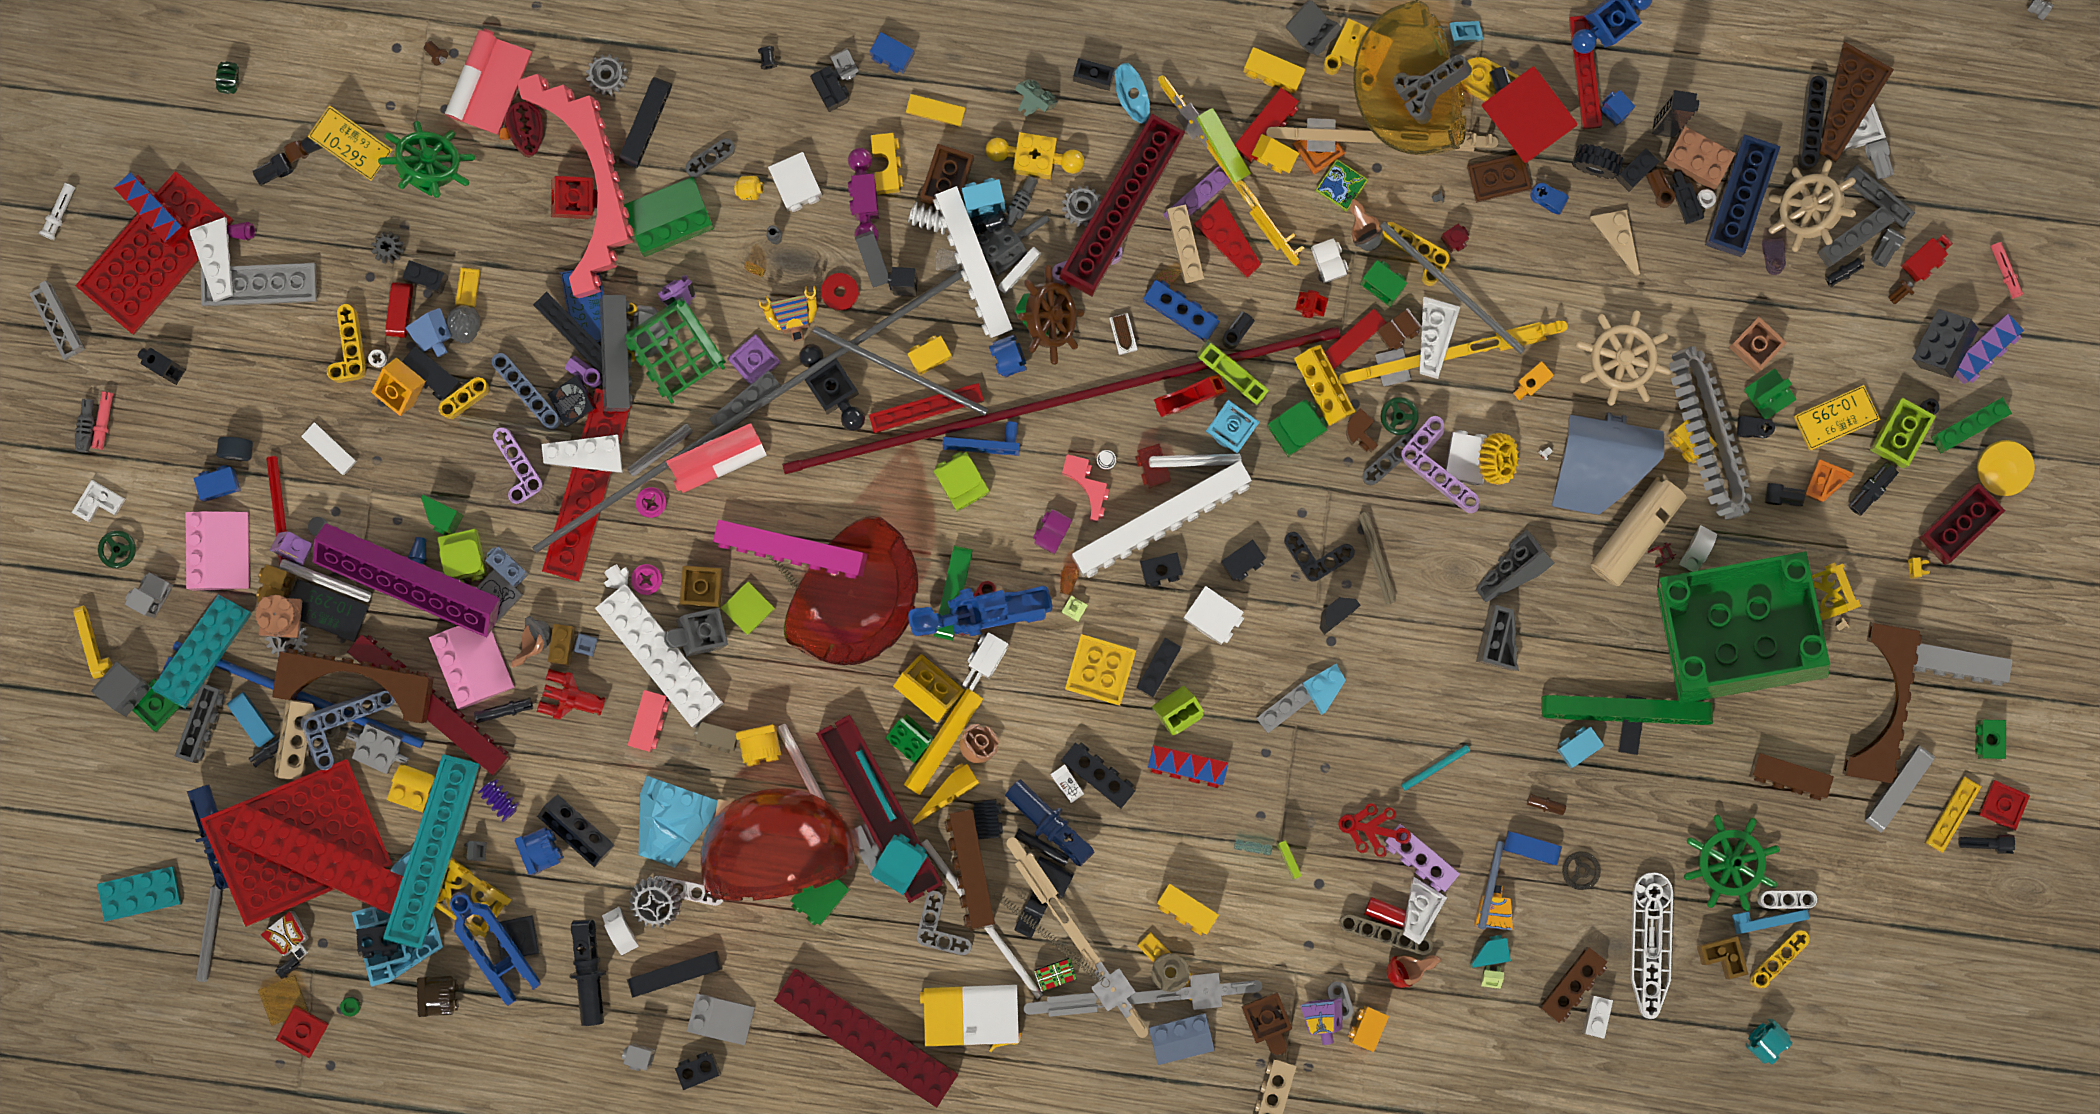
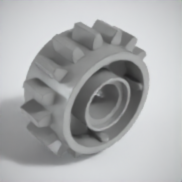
M602 54L601 58H594L595 62L588 64L590 70H586V73L590 75L586 80L587 82H592L589 85L590 88H595L596 94L602 92L603 96H606V93H609L611 96H613V92L620 93L619 89L621 87L625 88L623 82L628 80L627 76L624 75L628 73L627 69L623 68L625 66L624 63H618V57L612 59L611 54L608 57H604ZM605 72L612 73L610 78H602Z
M1079 185L1077 190L1071 188V194H1065L1067 200H1063L1062 204L1066 205V207L1062 208V212H1067L1065 219L1070 218V224L1075 222L1077 227L1084 224L1086 228L1101 201H1098L1101 195H1095V189L1088 190V186L1082 189ZM1081 202L1088 205V208L1084 211L1079 210L1077 207Z

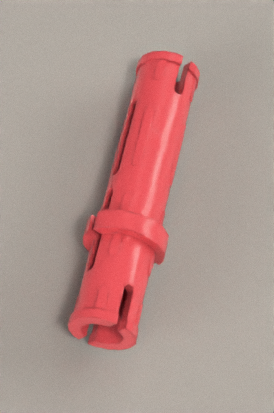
M2002 242L1991 245L1990 248L2004 277L2003 282L2007 285L2012 296L2011 298L2014 299L2022 296L2024 293L2018 283V275L2012 269Z
M101 391L96 426L93 427L94 437L91 448L97 449L98 445L99 450H104L105 436L109 431L107 425L114 396L113 393L108 392L107 396L105 391Z

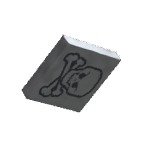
M495 569L477 587L479 590L500 598L497 622L523 596L519 590L512 586Z

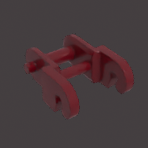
M1666 542L1664 543L1665 546L1661 548L1657 546L1647 551L1651 553L1657 550L1663 558V562L1655 565V568L1667 563V559H1675L1674 556L1676 554H1673L1669 547L1671 543L1667 544ZM1666 548L1669 554V557L1667 558L1665 557L1662 549Z

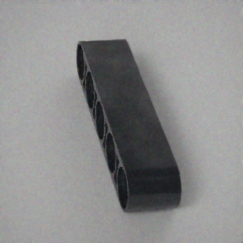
M1822 76L1813 77L1806 85L1798 153V166L1805 171L1812 169L1819 160L1827 81ZM1812 83H1818L1820 90L1814 89ZM1810 102H1817L1818 108H1813ZM1808 120H1814L1816 127L1810 126ZM1806 138L1813 139L1814 145L1807 144ZM1804 157H1810L1812 164H1807L1804 161Z
M657 77L652 78L620 153L619 162L634 168L639 167L670 94L672 83Z
M714 951L629 978L627 983L631 996L634 998L722 970L723 968L718 951Z

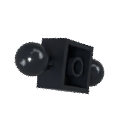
M815 344L805 345L799 353L800 362L807 368L824 357L822 349ZM837 359L805 379L806 384L827 415L839 408L842 412L841 423L844 428L849 431H857L862 428L865 423L863 411L858 407H852L848 402L859 395L858 390ZM830 384L835 386V389L833 391L829 390Z

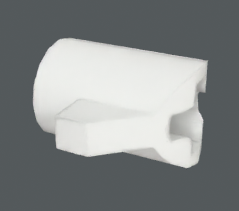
M616 564L604 572L608 578L604 582L606 587L619 589L624 584L628 585L629 571L626 567L620 570Z

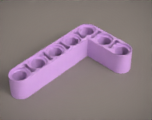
M1430 417L1403 448V461L1409 468L1465 512L1474 513L1479 509L1480 505L1478 496L1426 455L1445 430L1443 420L1440 417ZM1437 423L1441 427L1438 430H1432L1430 428L1431 425ZM1421 438L1428 439L1425 445L1418 443ZM1410 452L1416 454L1413 459H1407L1406 455ZM1424 464L1431 466L1428 471L1421 470V466ZM1438 476L1446 478L1442 483L1436 482L1435 479ZM1454 487L1461 489L1460 493L1456 495L1450 491ZM1468 499H1473L1476 501V503L1473 506H1467L1465 504V502Z

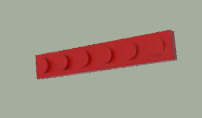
M1585 15L1569 17L1571 42L1577 31L1581 29L1590 30V25L1585 19ZM1572 46L1582 130L1601 128L1602 119L1593 50L1582 54L1577 52Z
M979 383L952 390L978 404L984 402ZM938 394L868 415L875 434L965 408L966 406Z

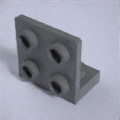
M1008 225L1000 226L991 233L987 230L977 236L983 255L997 276L1027 254L1022 241Z

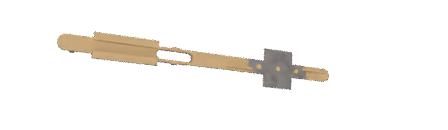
M1308 118L1307 128L1270 127L1266 131L1267 136L1273 139L1307 140V151L1335 152V141L1408 144L1412 146L1427 145V150L1474 152V147L1495 148L1498 145V139L1493 137L1492 134L1477 136L1475 132L1428 130L1427 133L1335 130V119ZM1400 136H1426L1428 142H1404L1400 140Z
M1009 838L1007 846L1018 862L1015 865L1042 904L1045 902L1048 904L1053 915L1057 917L1087 963L1091 965V968L1093 967V971L1096 970L1095 974L1099 972L1097 977L1101 974L1100 980L1105 977L1102 985L1100 981L1091 987L1107 1011L1118 1006L1140 1038H1145L1148 1035V1029L1127 1000L1135 991L1120 969L1109 974L1066 911L1065 906L1056 897V894H1058L1057 890L1031 853L1027 854L1016 838ZM1053 897L1057 900L1069 918L1068 923L1061 921L1049 903L1050 898Z

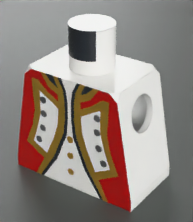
M294 911L288 912L261 934L283 956L293 952L297 959L300 960L308 953L302 944L309 938Z

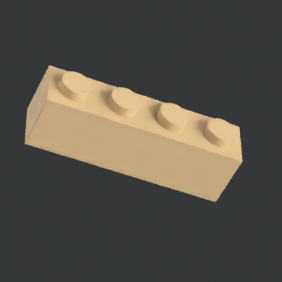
M1186 204L1166 209L1184 284L1204 279Z

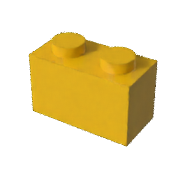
M1261 134L1252 155L1258 158V163L1264 166L1270 164L1272 166L1271 170L1281 174L1282 171L1290 173L1299 153L1277 140Z
M932 336L926 340V344L922 346L918 344L909 349L910 352L907 355L919 376L952 359V355L941 336Z

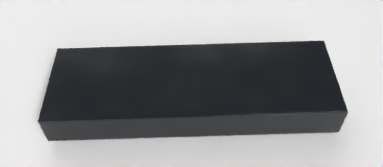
M1626 695V698L1630 699H1646L1643 697ZM1624 719L1621 727L1618 752L1638 755L1643 722H1628L1629 720Z

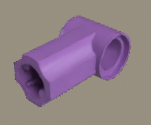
M575 355L569 359L565 370L574 376L580 375L582 381L591 388H598L602 385V375L596 369L590 367ZM592 374H596V381L593 383L589 382V377Z

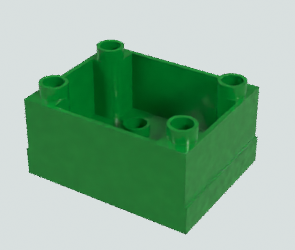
M1807 551L1666 576L1659 579L1657 597L1679 704L1828 678L1830 674V660Z

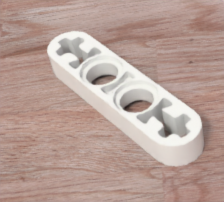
M659 876L662 881L664 878L667 879L666 884H668L669 880L673 882V886L676 883L683 885V892L677 894L681 895V899L714 906L724 902L725 894L719 888ZM695 887H699L702 890L700 898L692 896V890ZM706 889H709V894H715L717 891L718 895L721 896V899L717 900L716 903L710 897H707V901L703 900L706 896Z

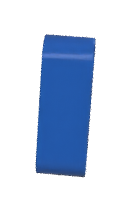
M1510 831L1507 833L1503 848L1504 851L1556 866L1562 849L1561 846Z

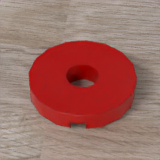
M835 273L828 276L823 282L821 296L829 308L836 311H845L856 303L859 297V288L856 281L850 275ZM843 287L845 294L842 297L836 296V288Z

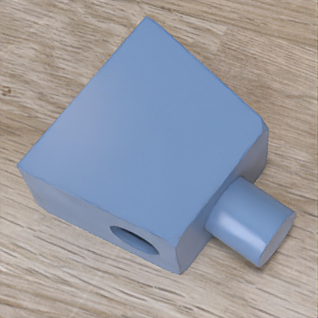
M440 308L427 312L405 327L421 351L425 352L433 349L437 357L448 353L443 342L448 340L451 334Z

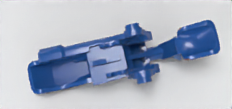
M1046 586L1017 592L1004 593L1003 590L979 595L974 598V592L969 588L961 590L958 597L948 601L950 614L941 615L933 613L931 607L910 610L908 617L911 631L915 636L936 634L937 628L940 629L953 625L955 634L961 636L969 635L971 637L980 635V630L1021 621L1030 623L1044 620L1046 613L1052 611L1053 606L1050 592Z

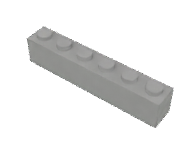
M1926 644L1917 646L1918 662L1913 667L1916 672L1926 673V670L1934 671L1933 674L1938 676H1945V673L1952 674V678L1955 679L1969 677L1972 678L1971 681L1983 683L1986 680L1991 681V685L1995 686L2009 683L2012 659Z

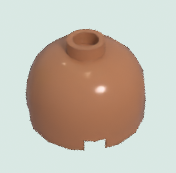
M973 724L963 732L959 746L962 755L968 761L980 764L989 761L997 753L999 741L996 734L989 727L985 726L983 728L979 726L980 724Z

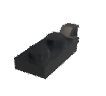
M1681 171L1674 173L1672 177L1675 184H1672V190L1675 192V199L1685 225L1704 219L1692 182H1689L1688 179L1684 180Z

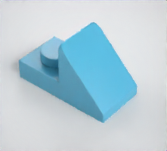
M1479 21L1450 23L1454 47L1465 42H1479L1483 40Z

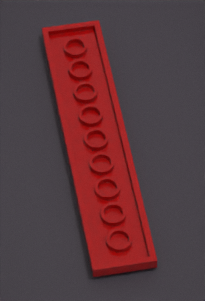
M596 388L593 402L597 409L588 414L581 439L618 435L619 444H621L631 406L627 411H604L603 390ZM572 467L553 533L604 501L612 472ZM600 512L549 545L542 572L580 582Z
M245 804L242 805L226 837L227 841L391 915L403 876Z

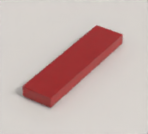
M1375 309L1370 311L1325 351L1333 370L1387 323Z

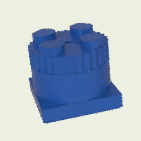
M545 827L526 836L515 838V843L529 875L539 874L541 871L561 863L560 859L564 858L560 847L557 848L554 842L557 839L553 830Z

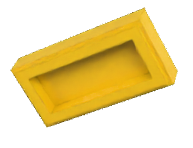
M460 268L456 306L468 305L475 308L480 278L479 269Z

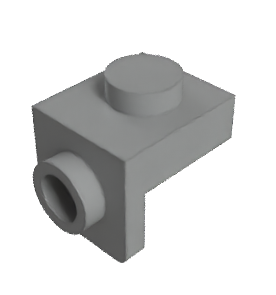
M847 48L830 56L842 80L852 79L859 72Z

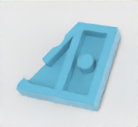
M1337 664L1303 682L1304 687L1321 715L1326 713L1346 679Z

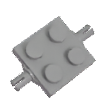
M366 723L360 735L349 731L346 739L356 742V749L352 759L385 774L389 773L395 761L404 765L408 763L409 758L399 754V747L403 738L373 724Z

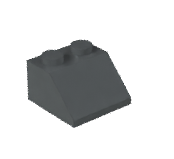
M116 661L91 692L113 710L127 717L151 687L138 674Z

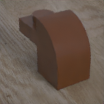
M1361 408L1349 420L1346 427V436L1351 445L1358 440L1360 442L1358 445L1365 452L1369 450L1372 453L1378 444L1365 431L1373 424L1374 420Z

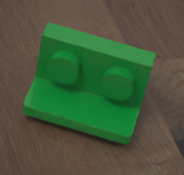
M1776 369L1771 370L1744 389V392L1763 419H1769L1796 401V397L1789 389V386L1792 385L1791 381L1788 378L1783 380Z
M905 714L903 718L898 720L886 736V739L892 746L902 752L907 759L915 763L929 747L934 737L910 716Z

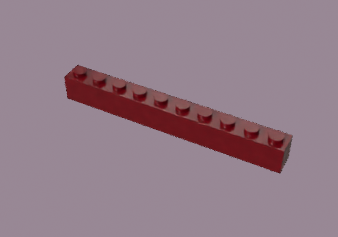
M361 634L347 651L359 663L361 661L372 662V666L379 667V664L390 665L393 670H398V667H407L399 659L395 661L391 658L392 653L385 647L382 649L376 645L378 641L371 635L366 637ZM432 688L427 720L491 775L496 776L511 759L507 756L509 752L501 745L499 747L492 743L494 739L487 733L481 734L478 731L479 726L473 721L468 723L463 718L465 715L457 708L453 710L449 707L450 702L443 696L440 698L434 694L436 690Z

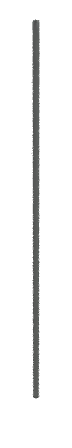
M1044 215L1016 233V235L1021 240L1050 220L1047 215ZM963 268L849 342L859 345L962 278L961 271H963ZM843 347L835 350L667 460L714 439L850 350ZM667 460L532 546L535 553H538L669 468Z

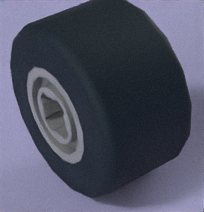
M220 437L218 438L216 456L228 460L249 461L252 458L253 442L244 438Z

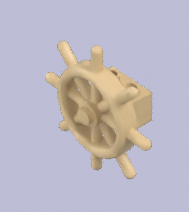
M1830 160L1825 161L1820 174H1810L1802 177L1797 167L1792 168V174L1796 181L1788 187L1783 196L1773 194L1769 196L1770 202L1780 204L1781 221L1769 228V233L1774 234L1786 226L1787 229L1796 235L1792 245L1794 252L1800 249L1803 238L1822 236L1825 244H1832L1833 240L1828 231L1838 223L1841 216L1854 217L1856 215L1855 210L1844 208L1845 197L1843 193L1844 190L1854 185L1856 180L1851 177L1838 185L1833 179L1828 177L1832 166ZM1816 185L1814 191H1811L1810 194L1808 187ZM1824 186H1827L1831 189L1826 193H1822V189ZM1800 193H1802L1804 197L1802 200L1796 199V197ZM1792 206L1800 207L1799 210L1791 214ZM1801 217L1799 225H1795L1794 221Z
M1637 310L1633 312L1630 325L1615 327L1610 326L1604 314L1598 315V320L1605 332L1597 338L1594 345L1582 341L1576 343L1577 348L1591 352L1592 371L1581 376L1580 382L1586 383L1597 377L1602 384L1611 388L1607 401L1611 406L1615 404L1618 391H1630L1636 388L1644 402L1650 401V396L1643 384L1651 378L1654 371L1666 375L1672 373L1669 367L1657 364V351L1655 345L1667 340L1668 334L1662 333L1651 339L1644 331L1637 328L1641 315ZM1627 334L1623 345L1620 344L1616 335ZM1634 337L1641 341L1642 344L1636 346L1633 343ZM1607 339L1610 340L1615 351L1602 348ZM1647 351L1648 361L1644 360L1640 353ZM1638 367L1646 368L1641 377L1635 371ZM1628 373L1632 381L1621 382L1623 375Z

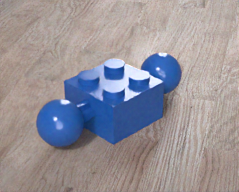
M1604 0L1584 16L1592 29L1577 31L1572 38L1573 48L1582 54L1589 53L1595 48L1597 38H1599L1604 47L1616 44L1642 24L1634 10L1642 11L1647 9L1651 5L1652 0Z

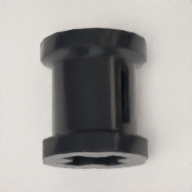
M773 46L758 49L762 62L760 67L763 70L777 67Z

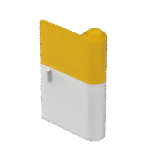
M1017 985L924 988V992H920V1004L924 1003L925 1046L1019 1043Z

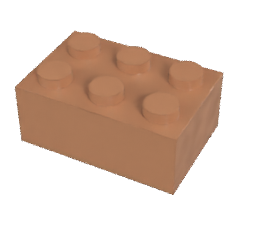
M1684 127L1669 152L1664 165L1677 172L1681 171L1683 175L1714 191L1736 153Z

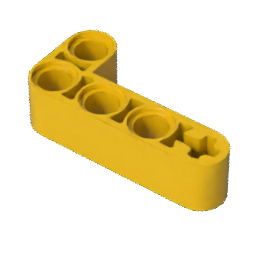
M1394 222L1387 223L1397 233H1401L1403 238H1410L1411 245L1418 252L1419 247H1426L1428 254L1423 256L1443 273L1450 259L1448 252ZM1383 230L1384 241L1409 254ZM1439 255L1444 257L1445 263H1437L1435 257ZM1425 268L1421 276L1422 282L1427 286L1435 285L1438 279H1427L1426 273L1429 271Z
M343 304L337 310L344 362L333 363L327 368L328 377L337 383L359 380L366 375L358 313L352 306ZM347 310L351 312V314H348V318L344 316L347 314ZM354 328V334L351 337H347V330ZM352 347H357V353L350 356L349 350ZM359 365L360 371L357 374H353V367ZM336 369H341L339 377L333 376V372Z

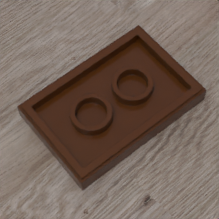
M1518 154L1467 166L1476 203L1532 190L1526 163Z

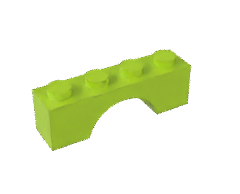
M1209 340L1196 354L1200 360L1224 377L1256 405L1269 392L1266 386Z

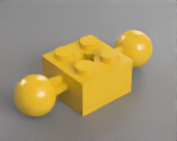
M1019 132L1017 147L1009 146L1006 140L997 137L991 139L985 148L986 155L992 161L1001 162L1007 157L1015 158L1013 174L1051 180L1053 164L1061 165L1063 170L1070 174L1080 172L1085 164L1084 156L1078 150H1067L1063 154L1055 153L1057 138ZM1038 153L1039 156L1033 159L1031 154Z

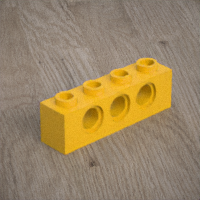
M1321 345L1312 347L1294 358L1298 369L1306 381V385L1310 388L1315 402L1319 405L1323 417L1329 426L1355 413Z

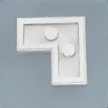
M91 480L72 513L90 523L99 507L116 516L126 499L96 481Z

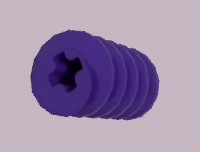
M496 779L486 784L477 794L484 792L481 799L489 798L486 804H493L491 810H498L496 816H503L501 820L503 823L517 811L516 808L519 803L511 804L513 796L506 798L509 792L505 791L502 793L501 790L504 786L496 787L499 781Z

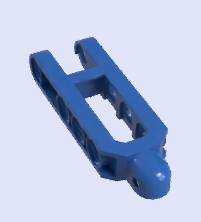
M455 893L450 899V907L456 915L454 932L504 1003L509 1006L516 1001L515 995L501 976L513 967H516L523 979L526 978L532 990L540 986L539 978L489 906L472 902L465 893ZM473 914L484 918L489 925L490 932H494L500 942V946L504 947L509 956L493 965L465 925L466 918Z

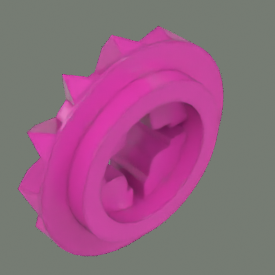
M653 487L645 488L637 495L636 508L644 517L654 518L660 516L665 511L666 498L659 489ZM655 496L654 502L658 507L651 506L648 509V503L644 499L651 500Z
M644 564L633 571L631 583L638 593L651 595L658 591L662 585V576L655 566ZM641 574L647 577L649 575L651 576L650 581L652 586L647 583L642 584L644 579L642 578L643 576Z

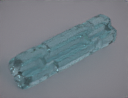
M1239 839L1235 840L1234 849L1242 851L1244 849L1247 852L1258 854L1261 852L1264 855H1271V845H1262V843L1251 841L1243 842L1244 840Z

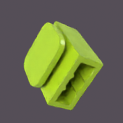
M962 451L953 455V460L948 463L943 461L936 465L934 470L935 476L956 512L990 494L968 453H962Z
M471 529L437 537L445 575L458 579L463 583L464 580L472 579V582L483 579V576L488 575L478 530Z
M1184 685L1152 705L1158 718L1171 735L1182 732L1204 716V710L1196 697Z

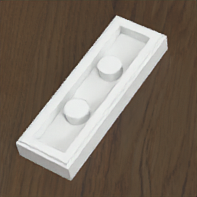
M313 423L301 436L342 475H345L357 462L316 423Z

